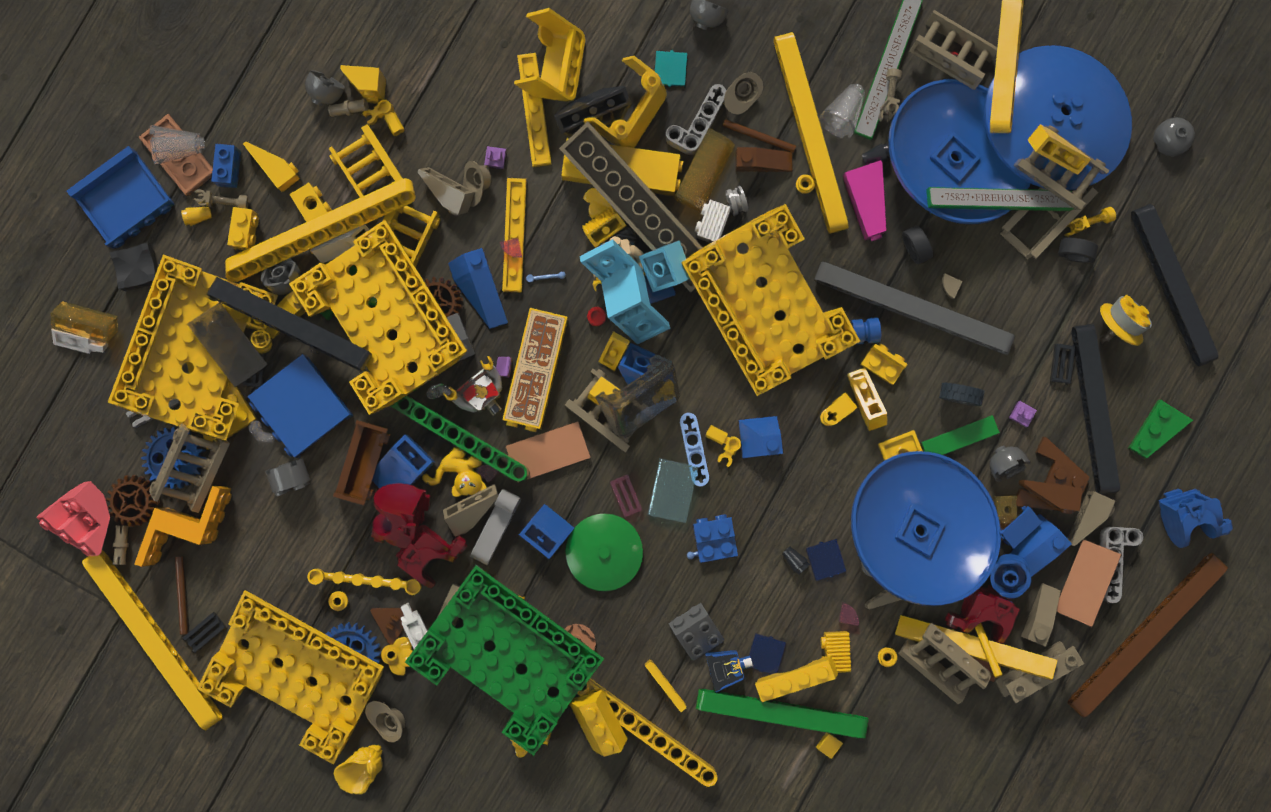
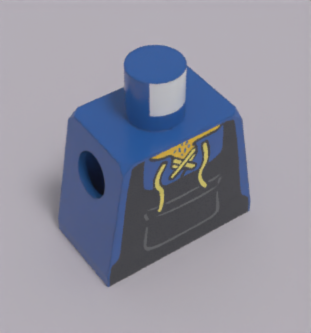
M736 650L705 653L716 692L743 680L742 670L753 667L751 657L739 658Z

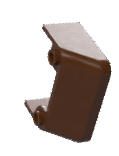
M356 420V427L333 497L364 505L366 500L370 501L373 490L369 488L383 444L387 445L390 434L387 433L388 429Z

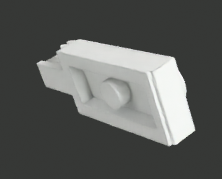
M56 325L51 329L53 344L89 354L96 351L103 353L108 347V340L101 337L96 338L92 334Z
M409 603L401 606L404 614L401 617L402 626L413 649H415L428 630L418 611H412Z

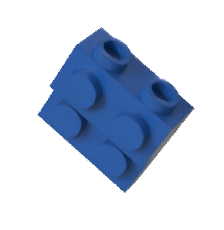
M726 514L715 516L716 520L708 521V518L697 519V523L693 524L700 563L738 556L731 517L727 518Z

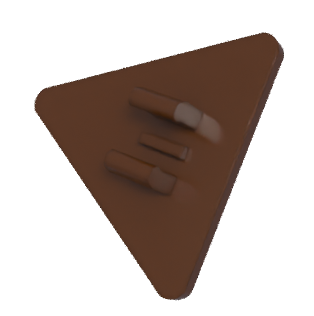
M372 608L370 610L389 645H393L403 630L401 617L404 614L401 608Z

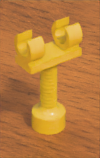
M1112 207L1102 209L1101 214L1096 216L1077 218L1066 226L1071 229V232L1065 234V236L1079 233L1089 228L1090 225L1104 221V223L1113 222L1116 220V212Z

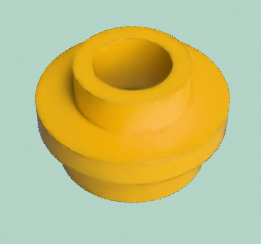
M801 175L796 181V188L802 194L810 193L815 187V181L809 175ZM802 182H807L808 187L804 188Z
M341 591L332 593L328 600L329 606L335 611L345 609L348 605L347 595ZM336 598L341 599L340 605L335 603Z
M882 648L878 653V661L884 667H891L897 661V654L892 648ZM885 654H890L889 660H884Z

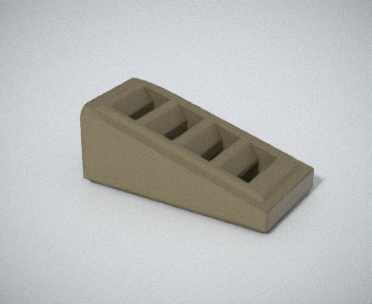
M884 590L868 600L864 605L867 609H873L902 599Z

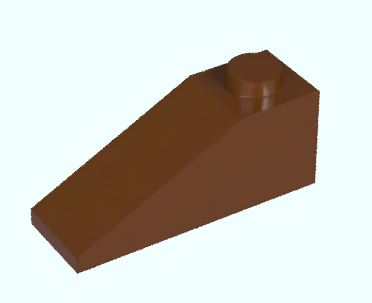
M737 147L735 152V172H792V152L757 147Z
M1019 480V485L1053 508L1061 509V513L1073 514V511H1080L1083 488Z

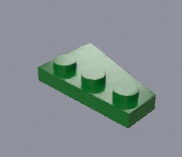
M1158 400L1128 448L1143 458H1148L1193 420L1166 402Z

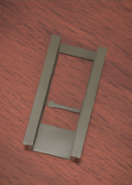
M1094 188L1088 191L1085 190L1082 194L1083 198L1081 200L1086 203L1083 208L1098 194ZM1083 208L1081 210L1073 209L1072 211H1066L1061 218L1057 213L1048 211L1058 221L1031 249H1028L1010 232L1014 225L1029 210H1018L1005 223L1000 234L1024 257L1036 259Z

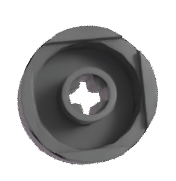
M303 458L265 471L275 496L291 491L292 487L294 490H298L310 484V477Z

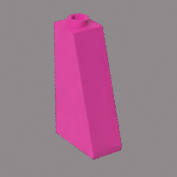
M880 160L845 172L842 176L864 239H871V241L882 238V234L886 232L883 165Z

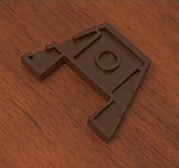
M1042 437L1035 453L1053 460L1044 483L1083 488V494L1090 477L1048 438ZM1023 489L1018 490L1012 504L1014 506L1061 511V509L1053 508L1036 495Z

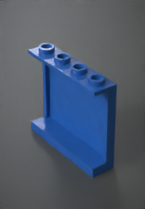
M130 146L123 149L67 190L69 196L78 202L105 239L106 243L104 244L112 249L121 247L125 240L139 234L140 229L153 224L156 221L155 218L161 214L168 213L171 207L175 205L136 150Z
M304 354L247 396L251 401L249 402L250 406L256 412H260L262 415L261 420L266 426H270L274 430L273 436L279 442L282 441L286 446L284 450L290 457H301L300 454L342 421L348 420L353 416L310 358Z

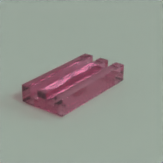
M628 474L610 482L624 517L642 510ZM623 480H626L637 506L636 509L631 504L622 482ZM618 482L624 494L626 502L629 506L630 511L626 512L622 499L615 485Z

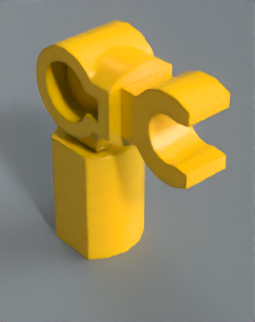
M381 100L373 110L368 109V111L362 113L365 117L372 115V118L367 121L369 125H374L378 118L385 117L384 119L393 136H397L405 131L396 113H393V105L387 100Z
M710 425L705 437L721 445L723 443L726 444L724 447L725 452L718 456L717 461L720 463L721 459L726 457L728 458L726 466L729 467L732 464L731 457L736 454L741 446V442L737 437H728V433Z

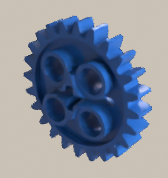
M172 427L171 431L169 428H164V433L157 431L158 437L151 435L150 437L153 442H146L149 448L142 451L147 453V456H143L141 459L147 460V463L143 464L142 467H148L145 474H152L149 479L150 481L157 479L171 447L173 434L177 427ZM184 442L180 452L189 453L203 459L206 458L201 456L206 451L205 449H200L198 445ZM160 453L164 457L161 463H159L157 460V457ZM177 459L173 467L177 471L195 476V474H201L199 468L202 466ZM168 477L164 487L168 488L170 486L171 489H176L178 486L179 489L184 488V483L187 486H190L191 483Z
M348 622L344 628L341 623L338 625V629L333 627L331 632L326 633L329 637L377 663L381 661L380 658L376 657L381 654V651L376 650L380 644H374L377 637H370L371 630L367 633L364 632L365 626L358 629V623L351 627L350 622ZM356 640L362 643V648L356 647Z

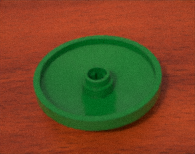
M596 514L584 519L573 529L566 545V560L571 573L581 584L598 591L615 590L630 582L637 574L643 557L642 542L636 529L627 520L613 514Z

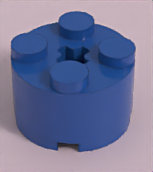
M1005 554L998 557L990 574L992 587L1006 598L1021 596L1031 584L1030 569L1024 558L1014 554ZM1009 573H1012V578H1008Z

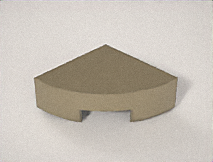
M944 274L942 284L948 297L955 299L962 281Z

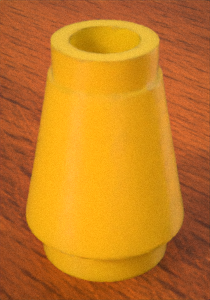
M191 207L181 211L185 226H193L212 218L209 207Z

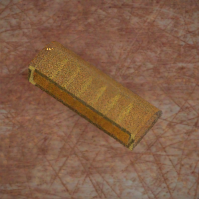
M708 128L674 200L702 212L704 203H707L735 146L730 139Z

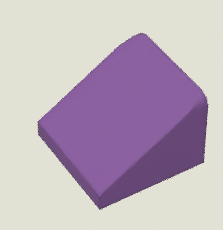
M498 357L496 369L501 377H510L512 365L510 357Z

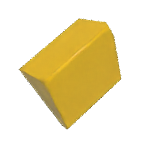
M826 732L816 748L832 759L843 743L832 734Z

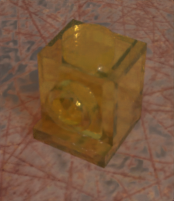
M993 496V502L1000 523H1012V519L1017 518V496ZM1006 506L1009 507V513L1004 511Z

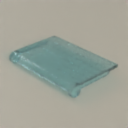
M659 458L648 515L686 523L698 467Z

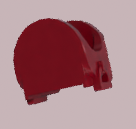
M402 483L389 484L378 489L374 495V506L380 514L375 517L372 524L371 537L374 538V541L383 543L385 540L391 545L407 549L412 544V540L415 539L419 525L424 521L425 511H428L430 508V495H426V490Z
M420 525L416 531L415 539L412 540V544L407 549L401 548L395 555L398 559L397 566L419 583L432 589L436 583L424 571L426 565L431 559L436 558L455 562L457 559L456 555L458 553L461 554L466 549V540L459 535L449 545L429 527Z
M988 584L987 587L981 586L964 599L960 615L948 611L945 620L948 626L955 629L960 627V630L966 633L972 631L981 622L991 621L994 623L991 640L1003 644L1013 628L1020 609L1011 601L1012 598L1003 597L994 590L991 584Z

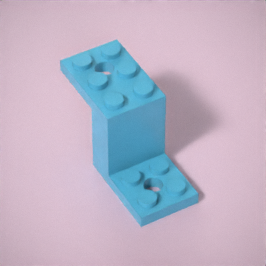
M613 239L580 256L581 263L602 282L608 318L634 342L639 344L670 329L669 322L650 305L643 268Z

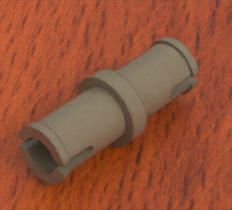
M366 99L352 102L347 100L344 103L329 105L328 107L331 117L345 114L350 116L355 112L368 111L369 109Z
M116 525L115 543H113V564L126 565V550L129 547V543H127L129 526Z

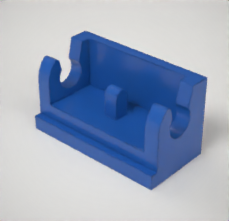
M1023 506V513L1004 530L999 532L1003 542L1012 548H1015L1042 523L1028 506Z

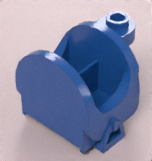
M1181 489L1172 490L1164 493L1165 498L1159 500L1161 518L1165 530L1171 541L1179 548L1189 545L1191 532L1198 525L1212 539L1221 535H1227L1233 530L1231 520L1223 519L1220 501L1201 494L1197 489L1183 493Z

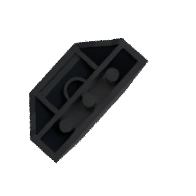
M625 86L603 88L568 103L554 117L561 134L572 137L585 124L583 122L585 118L595 117L609 128L614 121L624 119L632 104Z

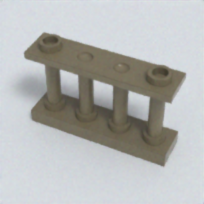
M934 10L926 22L930 29L925 37L918 36L909 52L975 90L985 76V73L981 72L980 69L986 60L991 62L997 54L998 47ZM937 31L946 36L941 47L931 42ZM953 41L963 46L957 57L947 51ZM969 50L979 56L974 66L964 61Z
M1051 125L1044 126L1052 130L1056 134H1058L1059 132L1055 127ZM1033 150L1028 158L1018 159L1014 164V167L1075 210H1081L1086 204L1081 200L1083 198L1082 194L1098 173L1101 175L1107 174L1110 171L1105 168L1106 164L1099 159L1094 160L1088 156L1091 161L1087 165L1092 169L1076 191L1071 193L1066 189V184L1074 173L1067 169L1061 179L1055 182L1050 178V173L1057 163L1050 160L1044 169L1038 170L1034 167V162L1040 154L1035 152V150Z
M592 369L591 373L595 376L577 400L571 401L569 399L565 406L626 453L630 448L628 439L646 416L650 419L654 417L651 414L653 410L645 404L643 406L639 405L632 399L621 417L631 404L640 413L622 435L616 436L612 433L613 427L620 418L617 419L612 416L608 423L605 422L602 425L597 420L603 408L597 405L589 413L582 409L589 392L599 378L603 377L606 379L608 376L600 369L597 371Z
M181 424L179 429H176L173 434V443L156 481L152 482L149 492L153 500L157 502L161 494L185 500L191 511L199 513L230 443L227 439L225 441L216 438V440L209 441L189 435L187 427ZM184 442L210 449L208 458L205 459L180 451ZM179 459L202 466L203 469L200 475L194 476L173 470L172 468L176 460ZM168 477L187 481L195 485L190 493L164 486Z
M932 623L929 624L922 636L923 640L915 643L913 640L907 639L898 653L957 704L963 702L971 685L976 683L982 689H985L992 676L991 672ZM931 645L938 653L931 656L924 648ZM945 657L954 664L948 669L939 663ZM961 670L969 678L961 681L953 674Z
M1058 641L1038 653L1039 655L1057 660L1053 680L1010 669L1003 673L1001 677L996 678L994 682L1003 697L1010 695L1014 703H1017L1080 667L1084 662L1074 646L1066 650L1063 643Z

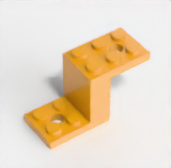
M212 486L201 519L170 508H154L134 564L144 567L158 563L162 552H160L161 547L166 543L168 534L199 545L210 544L212 541H215L218 535V524L223 521L225 516L223 510L231 499V488Z

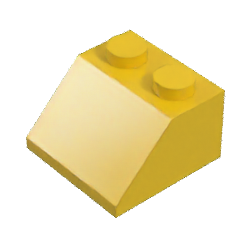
M340 66L348 81L367 102L376 104L384 100L386 79L379 68Z

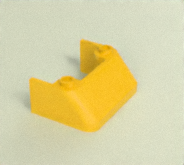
M550 8L527 13L526 17L539 25L538 38L542 44L547 46L541 78L534 76L516 80L514 85L534 97L559 101L574 100L585 46L583 31Z
M629 56L623 58L622 62L642 76L641 84L646 92L628 121L616 120L609 128L595 117L585 118L583 122L586 123L588 121L600 135L614 145L634 148L666 99L667 92L655 71L637 57Z

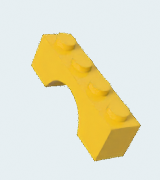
M830 655L789 672L774 673L759 678L755 685L761 701L765 702L834 680L838 672Z

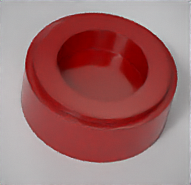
M600 307L591 308L587 314L588 322L596 327L603 325L606 321L605 311Z

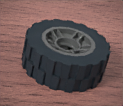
M942 383L939 398L961 404L982 406L985 390L953 383Z

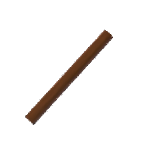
M726 119L723 124L725 128L793 153L796 145Z
M183 556L175 557L180 635L188 634Z

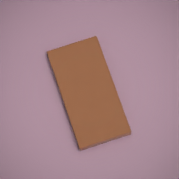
M169 114L139 136V139L187 197L212 177L213 167Z
M579 422L506 446L510 457L528 467L530 471L528 479L590 458ZM521 467L515 471L517 478H522L525 474L524 469Z
M1083 539L1059 598L1056 612L1093 627L1122 554Z

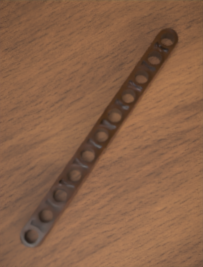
M1214 553L1205 556L1069 698L1068 704L1082 718L1088 716L1219 580L1228 567Z

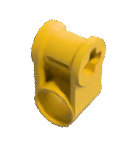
M845 392L821 413L820 420L825 426L835 425L851 414L857 406ZM832 413L834 416L832 417V420L828 421V414Z

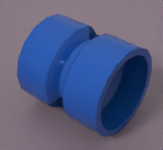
M878 318L866 319L865 322L862 319L850 321L860 339V342L857 344H863L864 341L868 343H879L881 341V326Z

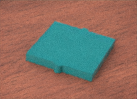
M673 50L670 52L656 51L655 72L659 75L663 85L668 87L685 86L687 53L674 52Z

